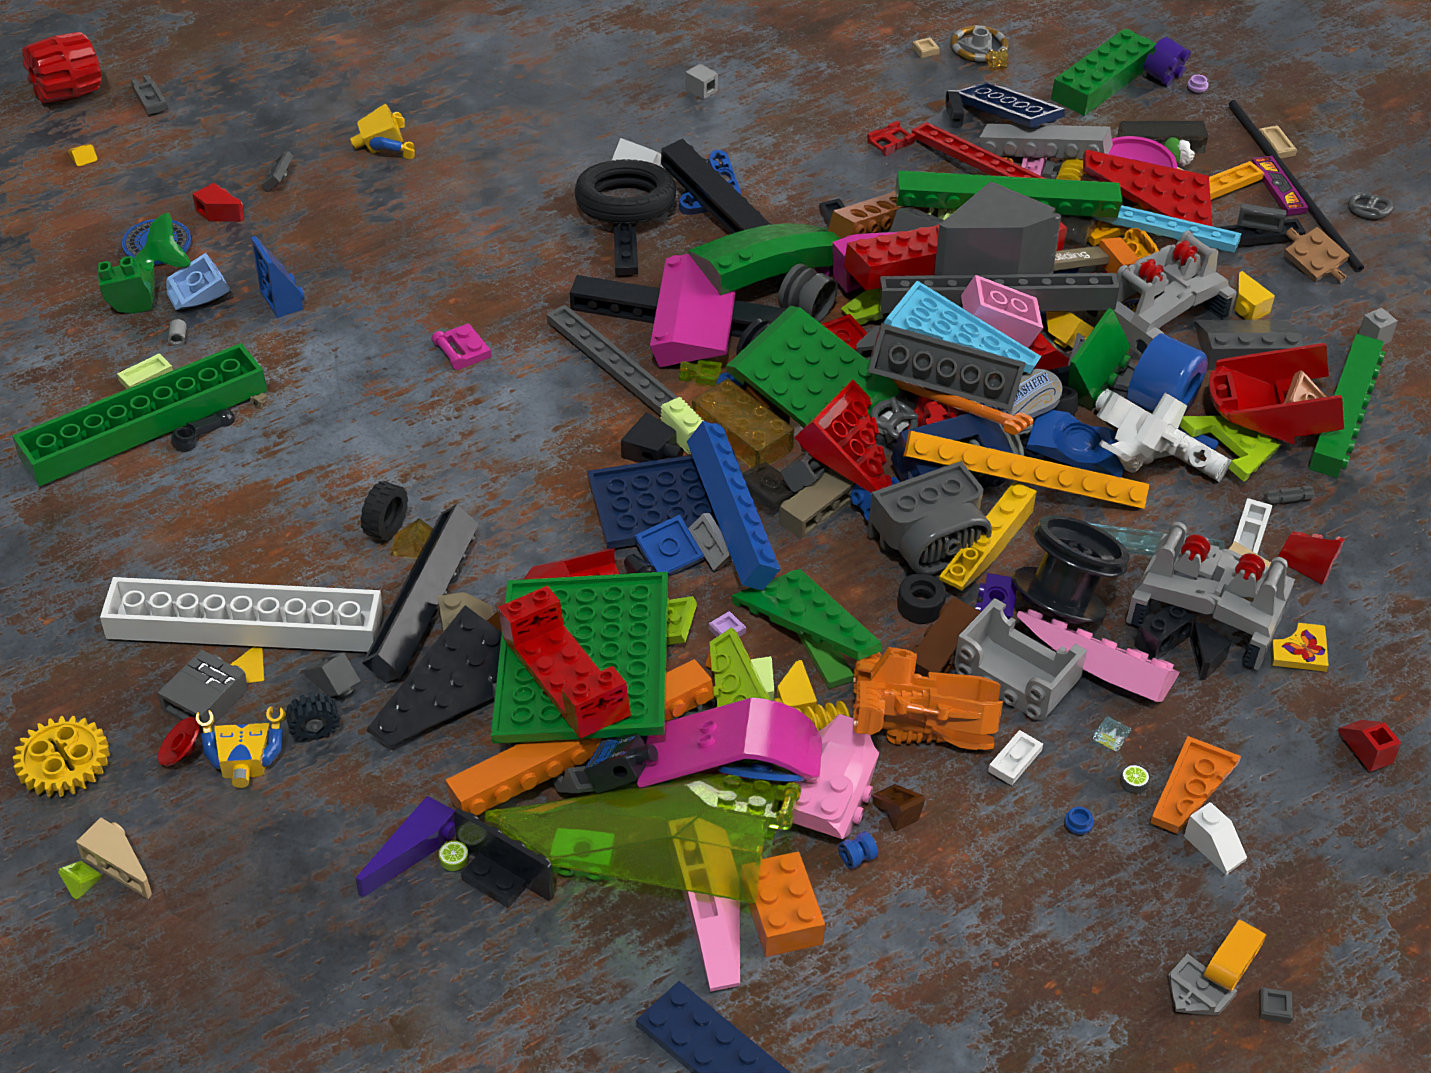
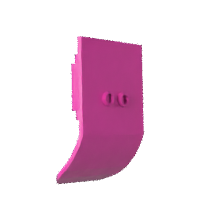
M748 698L665 722V735H648L646 745L653 744L656 747L658 758L654 762L647 763L641 776L638 778L637 784L641 788L674 778L678 788L671 789L672 799L675 801L683 798L686 802L739 787V782L750 780L747 777L718 771V766L741 759H756L774 763L806 779H812L820 774L822 739L811 719L799 710L781 702L762 698Z

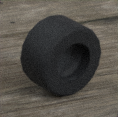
M925 573L906 577L899 587L898 611L910 622L928 624L936 621L939 618L938 615L941 608L945 604V586L936 577Z

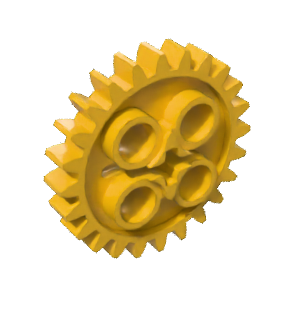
M61 716L58 723H54L51 718L48 720L47 726L38 723L39 730L36 732L28 730L29 738H20L22 746L15 747L17 755L13 756L14 769L20 783H25L27 790L34 788L37 795L46 790L48 797H51L54 791H58L59 796L62 797L64 791L68 789L71 794H75V787L77 786L86 789L85 782L87 780L95 783L94 774L104 773L102 766L108 765L107 756H110L107 738L104 736L102 729H97L94 722L88 725L86 718L77 723L75 716H72L69 722H65L64 717ZM50 741L56 744L59 752H55L54 745ZM64 760H68L69 766L73 771L67 768Z

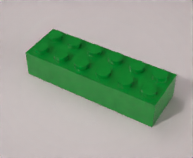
M1124 28L1054 79L1051 100L1086 116L1145 72L1143 69L1144 63L1149 53L1153 55L1157 50L1154 48L1157 43Z

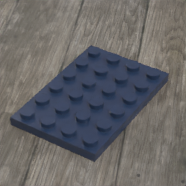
M692 455L587 471L589 486L607 549L637 545L634 535L678 515L682 517L689 528L703 513H710L719 526Z

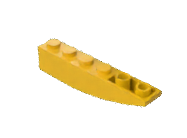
M1014 481L986 516L992 526L991 537L987 538L981 532L977 543L973 541V545L968 548V544L966 548H961L941 573L939 580L960 590L965 589L999 556L1032 514L1037 491Z

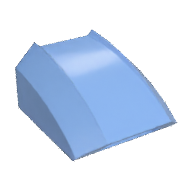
M207 253L192 261L190 266L181 268L166 280L167 295L175 310L188 309L209 303L231 291L221 272Z

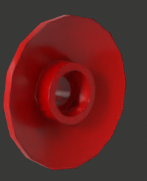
M187 717L181 720L168 733L158 753V761L162 766L169 767L177 763L184 756L188 757L192 754L196 747L195 740L199 732V724L195 717Z

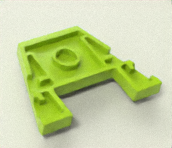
M1183 416L1179 425L1192 437L1212 433L1240 458L1231 460L1228 469L1243 482L1249 478L1253 471L1256 472L1262 463L1264 464L1278 451L1280 443L1273 437L1234 424L1223 416Z

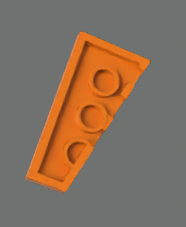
M1187 736L1150 823L1178 834L1187 824L1190 816L1200 809L1239 764L1241 756Z

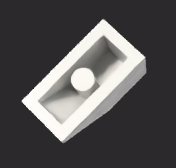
M1211 802L1190 816L1184 837L1225 875L1246 861L1247 856L1232 821Z

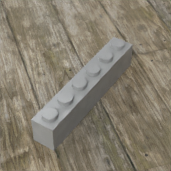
M987 124L979 137L981 148L998 156L1083 159V153L1086 149L1108 154L1113 146L1111 128L1105 126L1039 125L1038 128L1029 129L1021 124Z

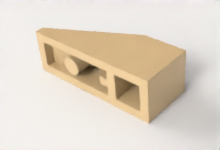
M99 818L76 841L81 859L149 899L152 893L147 876L125 836V831L119 824L115 822L109 823L103 818Z

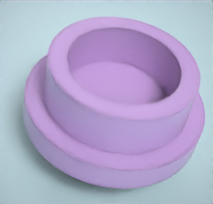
M1193 75L1188 81L1187 86L1194 93L1204 92L1208 89L1207 78L1203 75Z

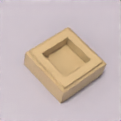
M931 38L917 40L912 44V48L921 58L939 54L940 48Z

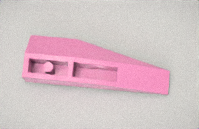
M1028 609V612L1018 611L1017 617L1054 650L1058 651L1063 646L1066 648V651H1069L1075 644L1086 649L1084 670L1109 683L1156 702H1163L1180 673L1173 669L1174 664L1155 658L1151 661L1147 659L1149 654L1140 650L1130 648L1123 650L1117 647L1118 643L1102 638L1101 641L1092 638V633L1083 629L1071 630L1067 628L1068 624L1054 618L1052 622L1042 619L1044 614L1032 609Z
M699 818L669 823V846L709 990L712 992L740 986V876L726 830Z

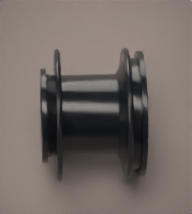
M1053 514L1043 516L1039 524L1033 528L1032 534L1037 544L1045 551L1038 567H1022L1013 572L1012 578L1015 586L1029 605L1056 620L1073 624L1102 620L1106 616L1107 610L1102 600L1094 592L1101 577H1119L1127 572V563L1130 558L1128 550L1112 535L1092 524L1064 515Z

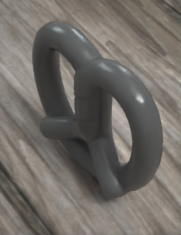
M1359 192L1350 198L1349 208L1360 217L1378 219L1387 216L1393 210V202L1386 197ZM1358 199L1368 200L1366 205L1356 203ZM1377 203L1386 205V208L1382 211L1374 207Z
M894 397L877 403L871 410L870 417H875L877 427L886 430L896 440L899 433L894 427L902 419H910L911 426L909 429L918 427V414L908 405L896 400ZM886 407H892L894 414L887 422L881 421L878 418V413Z

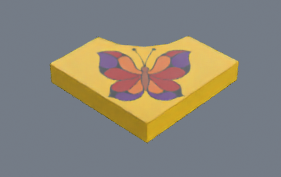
M1298 623L1296 631L1292 636L1285 639H1274L1271 644L1272 666L1327 672L1329 664L1325 626Z

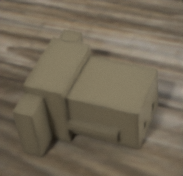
M264 393L250 397V403L261 409L263 408V403L268 401V395Z

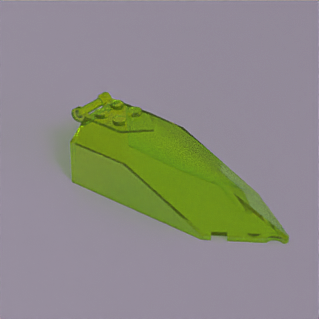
M690 774L641 788L638 785L578 797L489 810L485 812V821L497 823L502 833L512 840L522 842L527 849L533 850L535 848L549 859L552 866L755 903L765 839L773 840L776 829L787 830L792 827L794 821L793 809L795 802L801 796L802 789L794 782L783 786L772 784L765 780L744 779L735 775ZM779 800H782L781 810L778 811Z

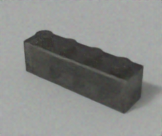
M1120 121L1117 137H1143L1154 140L1162 145L1169 138L1175 137L1179 141H1188L1190 149L1194 153H1205L1208 141V133L1204 121Z

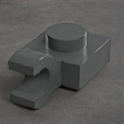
M1047 158L1042 177L1056 179L1062 165V160L1059 159L1058 163L1051 161V158Z

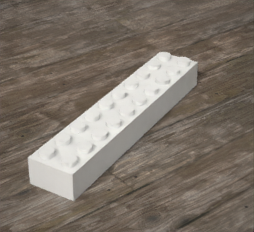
M113 577L100 619L106 639L368 652L380 630L383 607L380 590Z

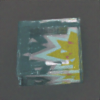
M1107 716L1094 733L1093 740L1118 752L1130 736L1131 728Z

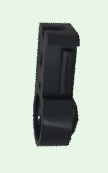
M947 90L946 109L948 115H950L952 127H962L964 119L962 98L958 90Z

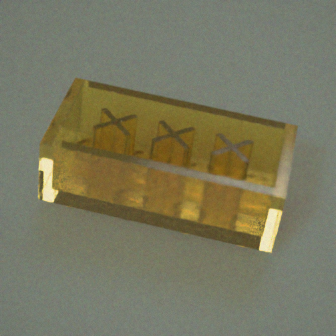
M725 379L692 399L691 409L701 417V420L721 425L725 430L729 444L734 449L736 457L758 473L793 451L794 428L730 379Z

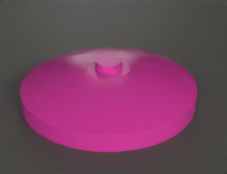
M1136 136L1112 138L1113 146L1108 153L1110 155L1177 169V161L1172 152L1154 140Z

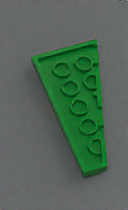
M801 569L792 570L785 575L772 579L764 590L748 588L731 595L732 604L739 607L746 605L749 607L750 612L756 615L759 613L768 615L770 621L798 634L808 633L812 635V640L818 643L822 641L828 642L833 645L834 650L858 661L882 651L881 641Z

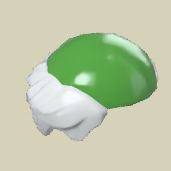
M1175 137L1165 141L1164 146L1172 152L1178 166L1185 167V165L1193 160L1194 152L1190 149L1188 141H1179Z

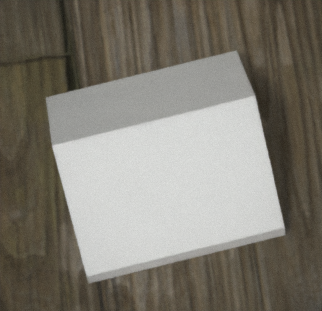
M620 138L612 160L635 159L651 162L663 167L659 152Z

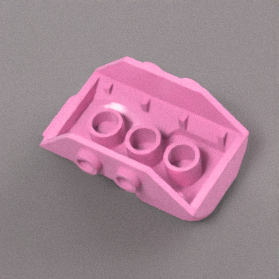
M839 714L827 726L818 731L822 739L820 774L812 779L805 778L804 781H793L792 785H786L782 797L784 802L777 818L841 839L850 835L854 824H860L864 808H862L863 802L868 803L872 795L873 787L870 784L879 752L874 747L871 735L857 734L853 731V718Z

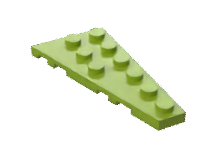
M732 627L709 642L711 667L715 675L713 690L714 696L717 698V707L748 698L770 700L738 633ZM741 759L734 761L738 763H764L773 766H779L774 763L756 759ZM750 778V780L739 782V787L722 791L723 798L730 801L760 780Z

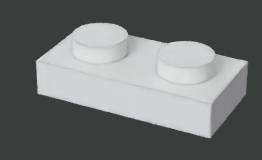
M1019 730L990 763L988 772L1013 785L1042 751L1043 743Z

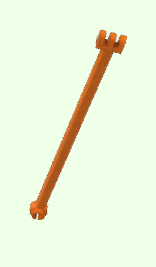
M891 378L900 389L1001 424L1004 427V432L1012 435H1017L1034 422L1031 416L1021 412L1013 416L959 396Z

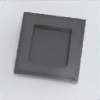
M1261 987L1259 991V1019L1290 1024L1293 1019L1292 992Z

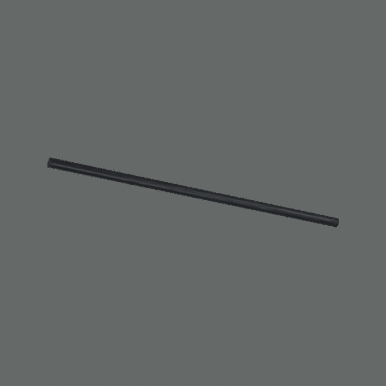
M1231 100L1229 107L1266 155L1273 156L1307 204L1309 211L1329 237L1349 254L1348 261L1355 271L1361 272L1364 266L1236 100Z

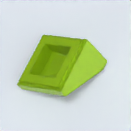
M83 861L62 867L58 871L71 896L75 899L82 897L102 877L98 871Z

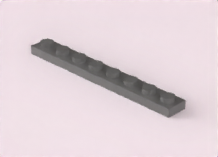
M563 305L547 314V322L660 416H662V404L678 398L568 306Z

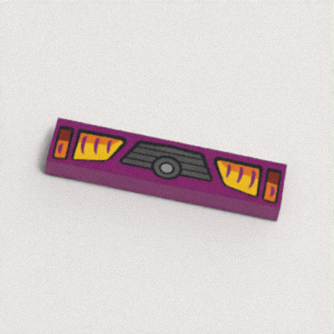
M1273 156L1252 158V163L1264 172L1262 181L1282 210H1286V216L1307 213V204Z

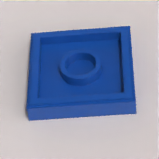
M680 515L634 535V540L646 561L653 565L657 572H668V577L704 560V554Z

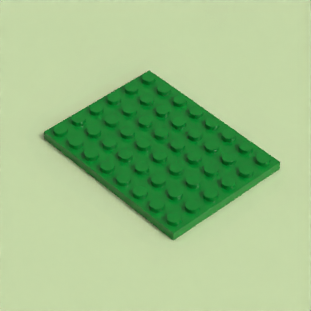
M668 572L507 580L505 604L548 586L560 600L564 626L600 671L613 666L627 683L631 716L581 739L620 737L636 733L640 736L665 735ZM502 632L491 730L492 743L580 739L505 642Z

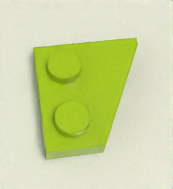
M879 288L864 291L841 308L844 315L851 314L860 325L871 320L884 318L883 314H885L880 313Z

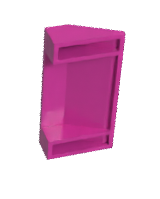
M689 254L674 255L666 258L650 343L651 350L659 367L727 354L736 290L720 295Z

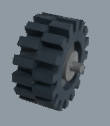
M309 693V697L305 698V695L299 696V701L294 699L292 700V705L288 704L285 712L289 733L293 738L297 737L299 741H303L304 738H306V742H311L312 738L320 740L321 736L327 738L330 736L329 732L334 734L336 728L340 725L335 700L331 699L329 695L324 697L323 693H318L317 696L314 693Z

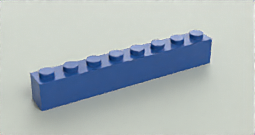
M702 421L688 439L687 444L741 584L764 590L780 571L776 555L772 550L724 428L716 423L712 424Z

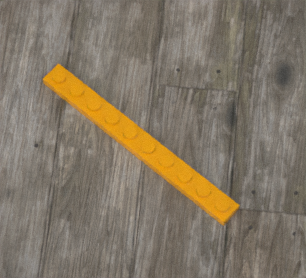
M1249 161L1209 177L1210 197L1214 199L1263 179L1264 172ZM1140 204L1131 207L1152 213H1157L1151 208H1149V210L1144 209L1143 207H1141ZM1098 220L1082 226L1080 235L1095 246L1100 244L1101 239L1118 237L1132 228L1115 226Z
M915 431L908 432L904 451L905 457L946 466L962 461L969 471L1145 509L1149 484Z

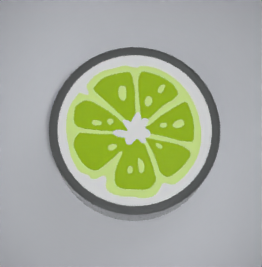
M1128 765L1122 771L1120 782L1127 791L1140 793L1147 789L1150 774L1140 765Z

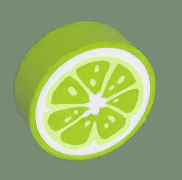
M447 842L439 850V862L446 870L458 871L468 863V849L462 842Z

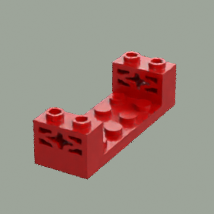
M548 586L498 607L505 642L580 739L631 716L626 681L613 666L600 671L564 626L560 600Z

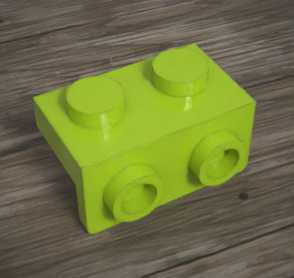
M693 596L671 600L668 598L667 645L686 642L697 606Z

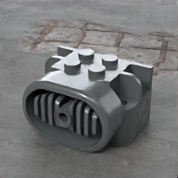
M960 461L874 491L871 496L867 536L873 538L880 535L881 547L887 551L899 550L910 567L918 574L925 573L931 575L944 571L961 548H966L967 544L968 548L973 545V541L977 543L981 532L987 538H990L992 535L991 523L980 510L983 488L963 462Z

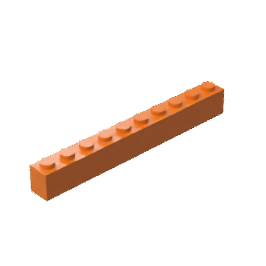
M695 659L666 673L665 722L714 698L712 679ZM604 738L522 742L445 779L449 798L456 809L460 808L467 813L471 812L474 815H479L526 790L534 788L544 781L557 777L565 772L567 768L583 764L591 759Z

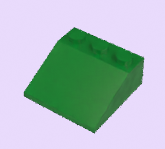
M1108 308L1070 361L1068 387L1077 391L1078 404L1091 411L1095 407L1100 394L1106 391L1109 386L1113 387L1119 377V371L1121 369L1125 370L1131 361V356H1129L1131 346L1114 311Z

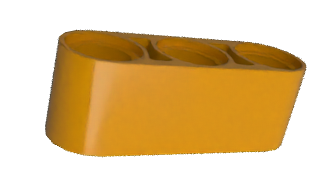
M1239 919L1213 956L1203 976L1232 992L1258 953L1267 934Z

